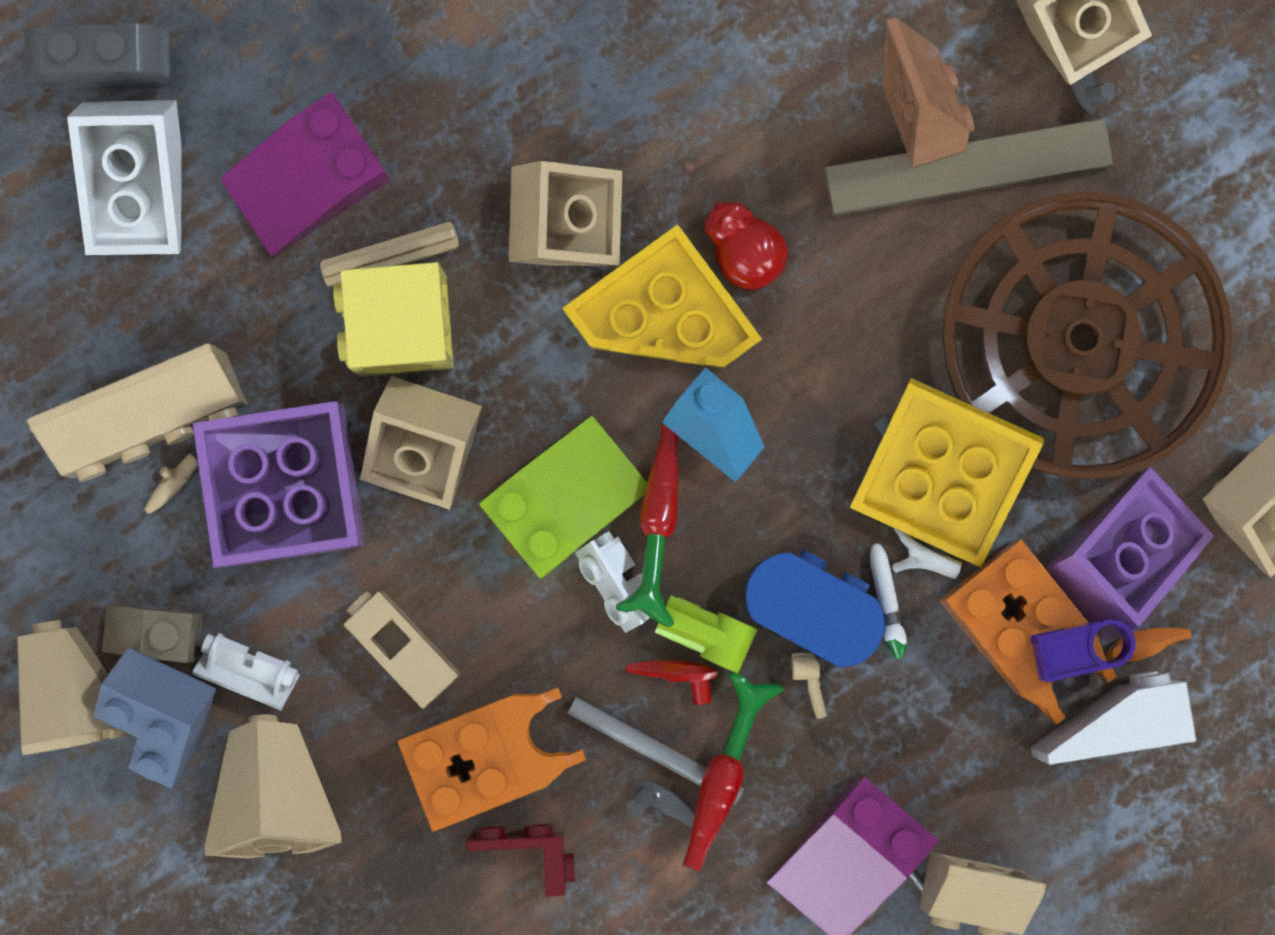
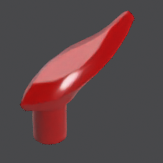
M652 660L626 665V672L637 675L663 678L672 683L690 682L693 704L703 705L712 702L709 679L715 678L718 672L709 666L683 660Z

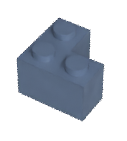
M128 647L101 684L93 717L113 728L120 729L137 737L128 769L141 774L148 780L156 781L173 789L197 752L216 688Z

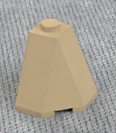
M61 620L32 624L33 634L17 636L22 755L89 744L105 738L114 739L131 735L93 717L101 684L108 676V673L77 627L62 629Z
M262 714L251 716L248 718L249 723L230 730L207 832L205 855L246 859L265 857V853L284 852L291 849L293 854L310 853L341 843L340 829L298 725L278 722L277 716Z

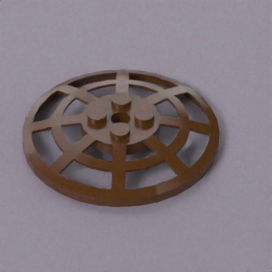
M1076 192L1057 194L1029 203L1007 215L981 237L965 257L951 284L944 309L942 343L945 367L957 399L987 413L992 412L1007 401L1027 421L1046 431L1055 433L1052 460L1037 456L1031 469L1058 477L1090 480L1117 477L1146 468L1170 455L1193 436L1209 416L1223 389L1231 359L1232 326L1229 304L1221 279L1207 254L1186 230L1167 215L1142 202L1115 194ZM1078 209L1097 210L1091 239L1061 240L1034 250L1021 228V225L1032 219L1054 212ZM1117 214L1131 218L1151 228L1172 244L1183 258L1158 274L1150 264L1137 254L1120 245L1110 243ZM1004 237L1018 263L998 283L987 309L960 303L964 289L976 266L991 247ZM1087 254L1082 280L1067 282L1059 286L1055 284L1042 264L1047 260L1063 255ZM1106 259H1112L1128 267L1145 284L1124 297L1116 289L1101 283ZM1026 274L1041 299L1035 304L1028 318L1001 313L1010 291ZM1193 274L1196 275L1202 286L1210 310L1213 333L1212 351L1182 347L1181 317L1175 298L1170 290ZM1154 300L1158 301L1165 320L1166 344L1144 341L1141 338V327L1136 312ZM957 323L983 329L985 361L990 376L996 385L974 401L965 386L958 364L955 339ZM1085 325L1093 331L1095 342L1089 351H1080L1072 345L1070 333L1074 326ZM997 332L1024 338L1025 352L1029 363L1009 377L1006 376L999 357ZM1137 359L1163 363L1154 385L1143 399L1138 402L1122 380L1132 370ZM1179 366L1208 370L1205 384L1193 408L1181 423L1165 436L1148 413L1158 405L1168 392ZM1040 378L1050 387L1060 391L1061 397L1057 419L1035 409L1019 395V392ZM1105 390L1122 413L1100 422L1077 423L1081 395L1096 394ZM1131 425L1149 447L1135 456L1113 463L1087 466L1072 464L1075 437L1103 436L1123 430Z

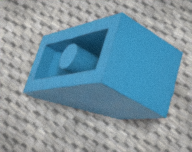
M706 367L681 395L662 421L663 424L735 483L765 447L744 399Z

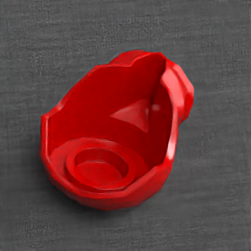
M716 203L715 207L709 212L704 228L714 243L715 256L723 275L729 283L742 290H759L770 285L785 270L789 257L786 240L775 227L765 220L753 216L751 210L744 207L742 203Z

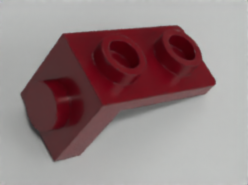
M553 824L524 826L525 833L505 834V827L503 826L481 827L476 829V836H469L467 838L466 851L543 848L546 897L565 896L567 883L575 882L574 853H565L564 831L553 832Z

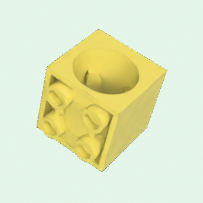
M439 262L340 270L341 284H334V303L336 312L342 313L345 332H338L337 334L338 354L340 361H345L346 366L351 371L363 377L454 369L447 275Z

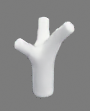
M894 528L900 540L909 550V557L907 559L892 564V569L895 573L910 568H921L937 572L952 579L957 578L962 565L961 561L937 553L922 545L910 535Z

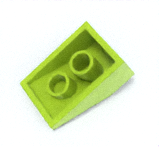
M591 416L518 471L480 502L479 505L536 575L543 579L645 495L647 481L596 419Z

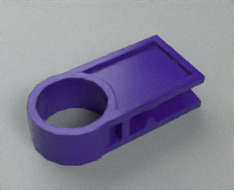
M1097 619L1088 623L1030 635L1039 681L1045 680V682L1109 668H1118L1125 665L1132 658L1135 651V637L1132 630L1125 623L1116 619ZM1106 625H1113L1120 631L1123 638V646L1120 654L1115 659L1106 662L1096 655L1093 648V640L1100 628Z

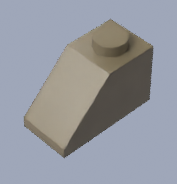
M107 604L102 652L123 655L129 647L154 660L184 663L198 661L203 613Z

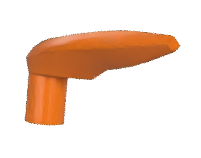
M1164 627L1134 632L1135 651L1128 662L1140 661L1154 656L1173 643L1192 638L1190 629ZM1123 638L1114 642L1105 654L1107 661L1115 659L1120 654Z

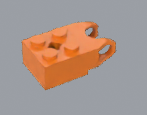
M1022 539L1012 540L985 561L981 568L978 567L938 600L1013 692L1037 705L1053 724L1058 725L1066 717L1058 707L1057 699L1052 691V682L1039 681L1030 635L1088 623V621ZM1005 596L1009 599H1017L1019 603L1016 608L1018 614L1015 618L1014 616H1006L1004 618L1001 614L1006 607L1002 601ZM1096 633L1093 640L1094 651L1101 660L1107 662L1099 636ZM1112 668L1095 672L1103 682L1107 681L1109 683L1117 677Z
M559 686L540 694H511L404 736L397 741L432 832L546 788L565 769L587 759L583 748L572 752H544L535 746L530 737L529 727L533 716L543 710L547 704L563 697ZM460 754L464 761L472 759L475 768L470 769L468 772L471 777L463 778L460 773H453L451 765L455 763L454 755Z

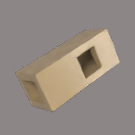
M366 591L346 610L352 617L343 625L422 709L431 704L461 675L460 671L384 591H378L374 596Z

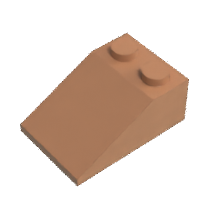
M897 17L888 19L886 21L882 88L912 168L967 151L969 133L974 131V122L968 105L966 103L960 105L955 90H958V81L953 65L950 62L944 64L938 47Z

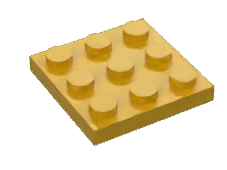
M910 378L850 508L981 568L1044 444V438Z

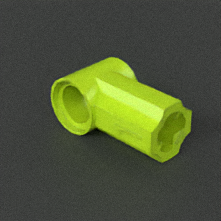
M671 595L666 609L671 615L674 625L666 627L658 623L655 633L700 652L699 656L708 661L739 673L758 629L719 612L715 615L701 609L698 605Z

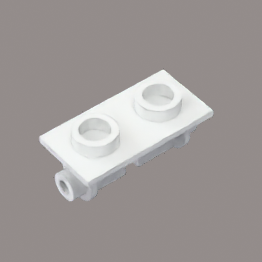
M610 531L575 552L580 560L579 568L582 575L590 584L597 587L605 600L604 608L607 615L616 625L621 626L625 633L650 618L641 610L621 612L616 609L618 603L632 595L640 587L642 578L640 573L626 581L622 573L635 566V563L619 537L614 539Z
M221 633L216 637L208 634L201 648L203 655L194 668L192 675L282 710L300 674H297V669L290 667L291 662L287 660L285 662L259 651L253 656L248 654L249 647L227 639Z

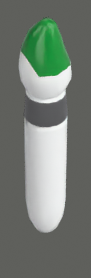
M875 543L870 551V566L877 600L884 615L885 629L883 636L894 658L901 659L906 651L907 636L904 628L900 625V612L898 611L899 607L887 554L880 544Z

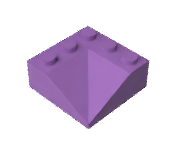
M333 401L193 423L213 568H227L365 546L345 406L343 404Z

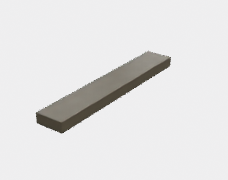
M1105 119L968 142L967 151L913 168L908 154L904 153L825 167L824 172L832 216L1106 169L1113 166Z

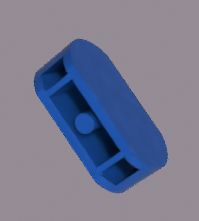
M803 549L799 556L792 553L777 554L764 559L755 566L748 576L744 589V603L752 621L838 667L857 665L865 661L876 651L884 634V615L877 599L866 594L870 585L844 572L841 579L824 571L827 562Z

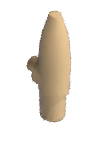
M188 453L175 468L168 469L163 467L159 471V474L162 476V482L152 493L144 510L148 514L165 505L189 481L192 473L199 467L198 458L195 455Z

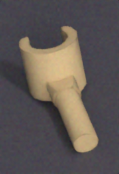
M793 653L792 679L807 680L815 718H824L827 716L820 690V666L817 658L812 653Z

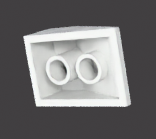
M177 101L82 102L67 116L85 255L179 254L181 252L182 146Z
M1158 671L1130 674V683L1116 685L1031 746L1032 757L1047 764H1056L1194 742L1196 737L1187 684L1183 681L1170 679L1169 673H1158Z

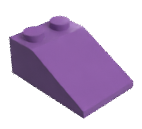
M1148 467L1061 549L1045 569L1089 622L1097 619H1116L1125 623L1133 630L1144 622L1208 545L1214 535L1151 467ZM1106 625L1098 631L1106 641L1121 635L1120 631L1113 625Z

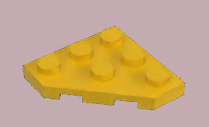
M678 224L562 308L589 347L598 350L724 369L762 340Z

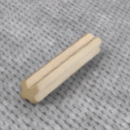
M446 222L323 260L320 263L321 274L326 285L334 287V284H341L340 270L405 265L454 250L459 247V241L453 224Z

